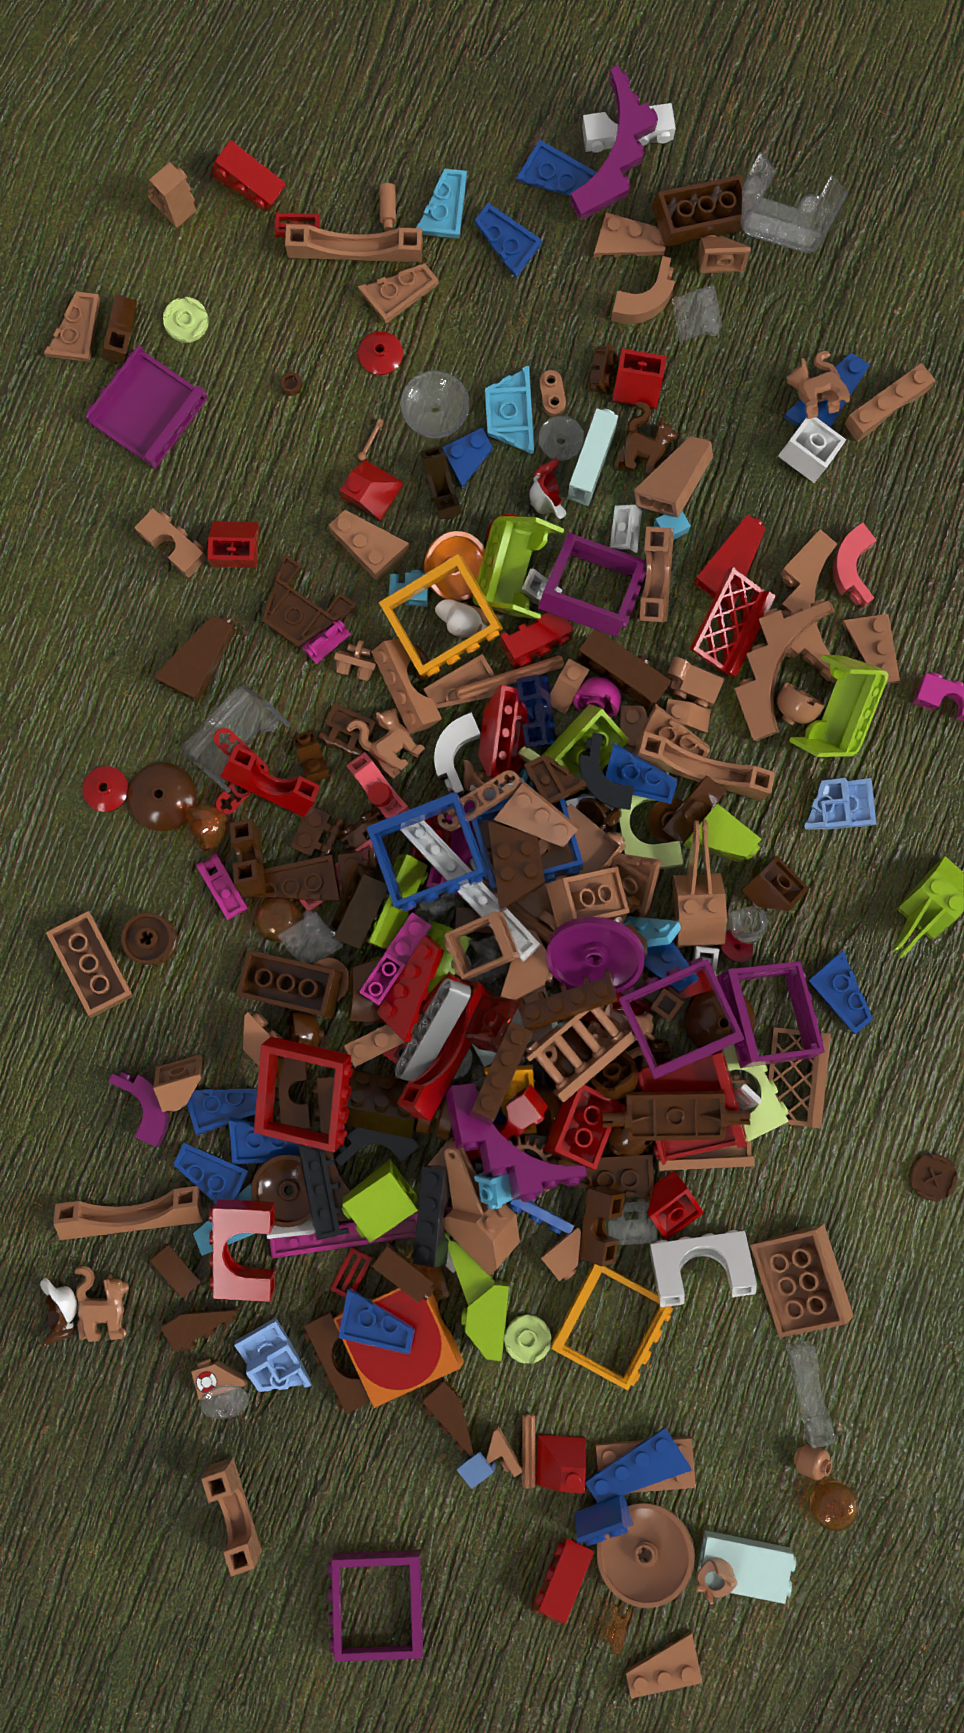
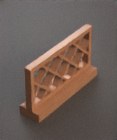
M774 1027L771 1055L776 1054L777 1047L781 1053H785L795 1044L801 1050H804L799 1044L801 1037L796 1040L793 1036L800 1035L799 1030ZM778 1033L789 1034L794 1042L783 1050L777 1043ZM820 1033L825 1052L814 1057V1061L809 1058L813 1064V1070L806 1076L796 1067L802 1060H798L795 1063L789 1061L792 1065L782 1073L777 1070L775 1064H770L768 1081L772 1080L775 1082L781 1077L789 1087L781 1096L778 1097L776 1095L778 1101L781 1102L780 1099L790 1091L800 1101L792 1109L788 1110L793 1120L788 1119V1122L785 1124L821 1129L831 1034ZM794 1067L802 1079L791 1087L783 1075ZM775 1070L779 1076L773 1080ZM810 1075H812L811 1084L807 1080ZM805 1081L811 1089L810 1094L802 1100L794 1091V1088ZM807 1099H809V1108L804 1103ZM801 1104L808 1111L807 1122L797 1121L791 1114Z

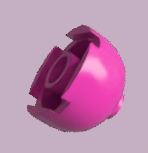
M592 677L581 684L573 700L575 707L580 712L581 709L584 710L591 704L602 708L612 718V716L616 717L619 711L621 695L617 686L606 677Z

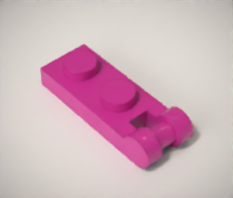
M215 853L210 856L211 859L204 863L201 861L196 866L226 919L230 920L249 908L235 887L220 857ZM216 867L218 872L210 875L209 870Z

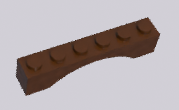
M335 1077L317 1078V1083H313L314 1097H318L319 1107H315L316 1121H320L321 1130L317 1132L329 1135ZM324 1150L326 1161L336 1159L335 1152ZM336 1162V1164L328 1165L327 1167L331 1184L340 1183V1188L332 1189L335 1208L343 1207V1197L352 1188L342 1176ZM343 1212L337 1213L338 1221L353 1220L352 1218L348 1219Z

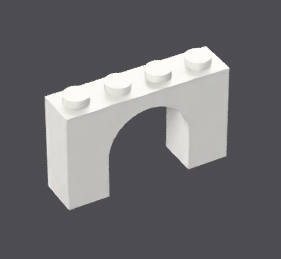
M730 1230L725 1234L718 1235L708 1233L697 1238L682 1237L675 1241L659 1240L654 1244H650V1256L660 1307L684 1304L685 1293L680 1271L688 1260L698 1256L713 1258L724 1267L732 1297L756 1294L757 1282L745 1231Z

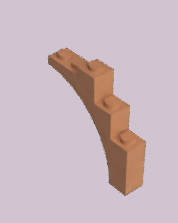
M821 529L780 573L783 582L789 587L795 588L794 592L779 608V610L785 612L786 617H789L788 613L793 610L811 608L810 604L815 602V590L819 574L826 559L837 546V543ZM815 622L793 643L786 656H791L795 659L801 653L804 655L803 659L809 665H815L820 670L823 678L827 681L832 680L835 683L837 679L830 674L831 664L820 659L821 655L831 654L824 645L817 622Z
M824 599L815 601L810 604L811 608L806 610L799 608L789 612V617H786L784 611H777V608L766 611L763 613L764 617L759 618L768 645L765 646V643L756 645L751 648L752 652L747 653L756 680L753 681V678H748L739 682V687L734 688L753 740L759 741L779 733L775 718L774 692L782 661L790 647L806 629L819 619L835 612L830 601L825 602Z

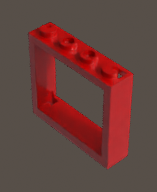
M270 1036L261 1044L254 1133L335 1152L344 1144V1138L347 1135V1131L344 1128L349 1116V1109L346 1107L351 1095L349 1079L353 1073L351 1068L352 1055ZM278 1056L335 1069L329 1135L272 1121Z

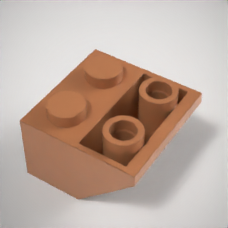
M248 1012L244 1015L243 1050L259 1066L261 1044L270 1036L280 1039L284 1038L276 1030L270 1031L267 1025L269 1023L260 1013Z

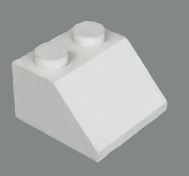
M806 417L778 457L815 483L846 439L817 417L807 419Z

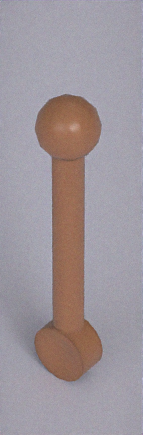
M378 419L363 451L358 454L360 461L366 459V453L379 428L382 427L383 419Z

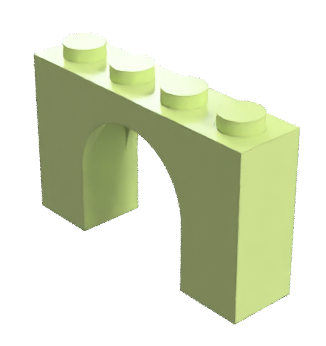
M633 795L631 810L621 809L622 816L618 821V834L625 839L624 844L626 846L622 853L659 859L661 861L660 869L682 866L683 859L680 841L651 845L641 842L634 836L629 822L632 810L641 803L656 800Z
M734 1044L724 1048L729 1071L736 1069L747 1071L755 1080L757 1095L762 1100L759 1105L749 1108L750 1125H744L748 1142L787 1123L786 1115L789 1114L783 1101H778L775 1095L778 1093L774 1082L772 1080L768 1081L765 1074L768 1071L766 1065L740 1068Z

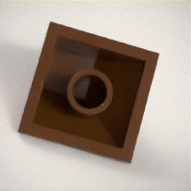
M778 856L773 858L742 889L747 898L754 902L757 907L790 911L809 890L802 880Z

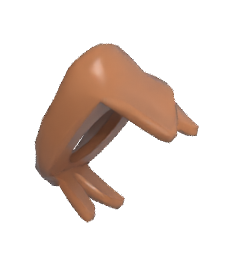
M721 1558L707 1560L697 1573L698 1586L696 1590L706 1595L711 1605L714 1603L713 1597L722 1598L737 1586L733 1568L727 1561ZM716 1571L717 1575L725 1580L723 1587L720 1589L708 1587L705 1582L707 1573Z

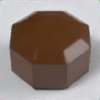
M288 372L282 375L280 386L285 395L295 396L301 393L303 383L297 373Z

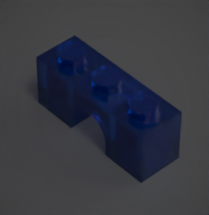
M533 675L517 678L519 700L525 704L528 712V722L523 724L526 748L536 749L551 746L556 741L548 676Z

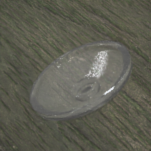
M427 371L414 377L405 387L401 398L402 415L408 426L416 433L429 438L446 437L457 431L465 422L469 412L468 393L464 385L455 376L443 371ZM435 407L440 409L437 413H434L431 410Z

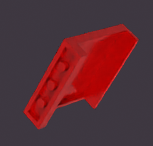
M723 1049L656 1079L649 1066L641 1067L638 1070L636 1086L638 1090L642 1089V1092L724 1090L725 1108H728V1110H740ZM670 1061L663 1062V1063H658L657 1065H658V1067H659V1066H661V1065H663V1064H665V1063H668V1062H670ZM728 1125L725 1128V1140L656 1141L654 1151L656 1158H660L662 1165H665L667 1160L734 1145L737 1148L746 1147L748 1138L744 1125Z

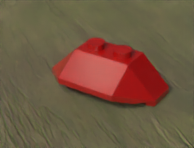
M499 685L483 711L478 757L488 777L495 778L507 770L517 773L526 764L517 753L522 747L528 748L532 718L520 689Z

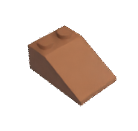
M618 867L567 877L546 884L557 928L576 918L590 916L611 918L630 913Z

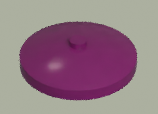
M581 917L562 924L554 931L548 942L546 960L553 976L561 984H566L569 989L584 985V977L589 976L591 982L605 978L604 970L609 969L616 993H619L631 987L639 979L644 966V949L636 934L625 925L603 917Z

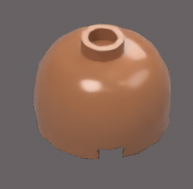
M785 682L777 696L778 709L784 714L782 719L791 725H794L795 722L806 724L815 720L825 705H822L819 700L802 689L795 690L793 684Z

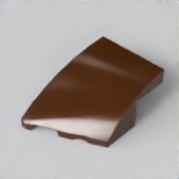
M377 956L368 962H361L351 967L348 989L352 994L348 1013L350 1021L386 1023L376 1013L384 999L380 1005H377L359 993L382 957Z

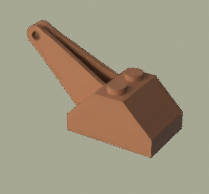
M707 820L702 821L704 874H697L700 827L699 821H694L687 875H674L672 877L674 919L681 926V930L676 935V947L725 944L727 923L726 895L721 874L710 873Z
M531 930L528 931L541 946L524 962L520 958L511 961L501 993L503 1004L517 1008L519 1013L518 999L523 998L525 1004L539 1000L538 993L542 991L547 997L548 986L553 987L555 977L547 965V951L537 933ZM552 1023L530 1030L533 1032L531 1035L532 1041H539L553 1029ZM552 1042L543 1050V1053L545 1055L552 1053V1057L548 1059L553 1064L556 1062L558 1055L556 1045Z
M453 1142L444 1152L453 1208L443 1218V1228L488 1275H491L520 1243L517 1217L515 1212L506 1203L502 1204V1207L499 1209H489L488 1204L481 1202L479 1182L474 1179L477 1173L464 1148L457 1150L455 1142Z

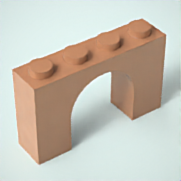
M234 1457L211 1464L201 1478L208 1503L218 1500L224 1515L228 1543L223 1553L230 1576L255 1569L262 1553Z

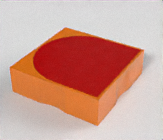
M395 1286L382 1296L368 1299L415 1328L409 1354L342 1339L374 1408L460 1369L464 1363L450 1330L441 1318L433 1293L426 1301L422 1298L418 1303L399 1287ZM343 1311L333 1318L338 1331H340Z

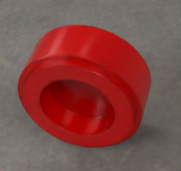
M375 783L368 791V799L373 805L384 807L392 799V790L384 783Z

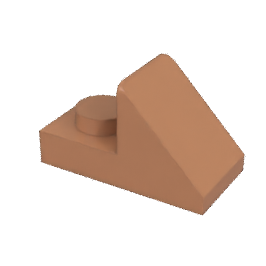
M497 1424L493 1427L485 1459L488 1463H491L502 1456L503 1458L500 1461L507 1473L511 1471L513 1476L516 1477L522 1473V1466Z

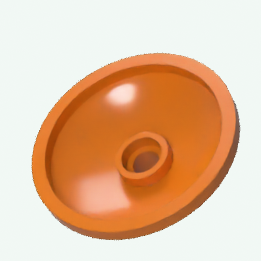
M452 531L442 534L432 542L427 550L424 560V573H428L459 554L463 557L477 582L485 548L476 537L466 532ZM460 570L455 571L431 586V589L444 599L463 601L473 597V593Z

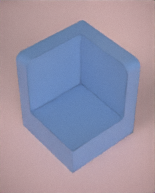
M477 1452L471 1458L466 1456L461 1460L457 1471L469 1487L473 1489L494 1473L497 1463L495 1461L488 1463L481 1452Z

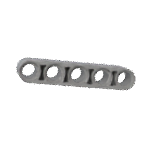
M445 979L416 1028L411 1041L407 1044L395 1068L397 1078L411 1081L419 1077L432 1065L470 998L471 988L469 985L451 979Z

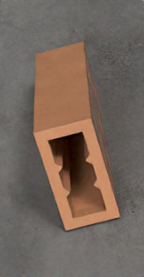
M690 436L636 487L634 494L637 506L678 518L713 458L711 441Z

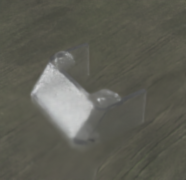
M760 152L742 189V229L748 236L804 253L814 252L819 248L848 193L838 180L831 176L820 196L813 194L805 196L797 208L762 198L776 169L765 154Z
M241 685L226 698L185 743L182 753L223 790L229 793L231 789L224 784L227 780L220 777L228 756L215 745L213 741L215 731L219 728H228L247 744L259 730L262 732L273 731L277 727L278 722H281L286 727H289L291 724L267 700L247 686ZM228 732L218 735L220 737L218 742L220 744L224 742L230 747L226 749L228 753L234 745L239 743L237 740H235L234 744L228 740Z

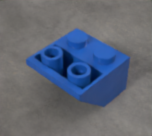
M619 1496L574 1512L578 1543L586 1542L587 1546L605 1541V1535L607 1534L612 1538L628 1533L627 1527L634 1525L625 1496Z

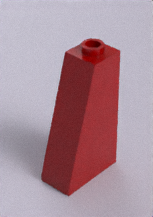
M747 515L699 573L694 584L714 598L729 568H735L746 577L766 529L763 527V523L758 518ZM733 576L730 582L732 591L739 589L737 579ZM739 593L733 594L734 604ZM724 597L720 604L729 609L727 597Z

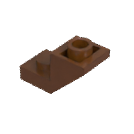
M314 730L293 737L295 750L301 762L305 778L316 782L330 777Z

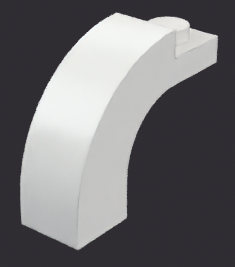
M472 713L466 714L449 724L440 735L436 744L434 754L436 774L438 779L447 776L448 779L444 780L449 793L464 794V789L454 768V758L457 751L463 745L480 738V732Z

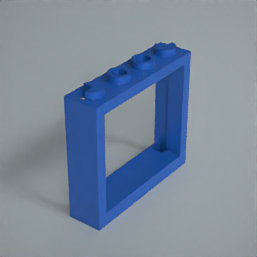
M510 798L503 800L471 820L478 848L488 874L487 879L490 890L493 894L497 893L496 881L479 823L494 819ZM562 799L556 802L557 809L570 819L565 800ZM475 808L469 809V813L473 812ZM575 834L567 842L573 862L544 869L545 883L555 881L558 876L565 874L567 877L580 873V870H583V860Z
M455 792L366 827L393 905L399 910H411L416 907V903L425 901V903L432 902L439 898V894L447 892V894L455 893L461 890L460 886L467 883L469 885L478 884L483 881V877L488 876L460 796ZM455 808L477 870L403 898L382 837Z

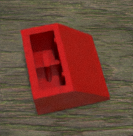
M622 348L612 402L635 406L637 402L641 401L648 404L650 409H657L667 356Z
M213 521L208 537V561L212 567L257 568L259 523Z

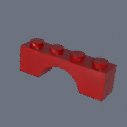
M235 745L220 775L221 778L302 817H305L313 805L320 785L301 776L293 779H280L268 774L259 765L257 754L238 745Z
M530 1084L514 1094L507 1103L508 1121L494 1126L509 1141V1137L513 1135L518 1137L525 1132L528 1125L532 1124L535 1126L545 1118L543 1114L547 1110L548 1105ZM480 1148L465 1151L470 1162L478 1157L481 1160Z

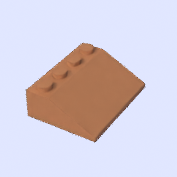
M824 1224L799 1229L750 1245L779 1338L846 1325L854 1317Z

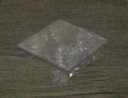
M714 284L672 299L680 342L706 333L716 336L719 334V330L723 328Z
M311 910L303 913V920L277 934L278 938L297 961L312 965L343 947L339 940L333 938L331 930L320 916L314 911L311 912Z

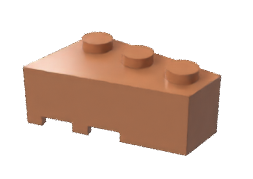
M169 162L149 179L148 187L150 189L148 190L149 194L147 197L177 228L196 212L195 199L190 193L191 187L186 182L188 178L180 167L175 168Z
M344 510L328 525L330 533L376 581L410 552L409 543L347 510Z

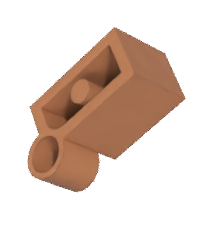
M673 657L666 673L668 677L673 679L669 691L673 692L672 695L681 700L690 699L694 701V704L704 708H712L724 681V678L690 665L688 661L679 657Z

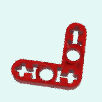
M219 728L213 734L215 745L228 757L235 745L228 753L226 749L230 747L224 742L221 744L218 742L220 740L218 736L220 733L226 734L228 732V740L234 744L235 740H237L239 743L236 745L254 753L228 728ZM257 755L259 765H262V769L268 773L267 764ZM231 782L215 799V807L222 814H231L252 792L247 790L245 793H238L235 789L236 784ZM230 789L236 796L240 797L238 801L235 798L230 801L231 807L229 809L226 807L220 808L222 806L221 799L227 800L230 798L231 794L227 793Z

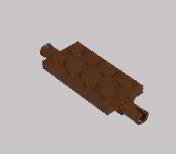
M724 1090L627 1092V1109H624V1112H603V1128L625 1127L627 1129V1141L725 1140V1128L728 1125H750L749 1109L728 1110V1108H725Z

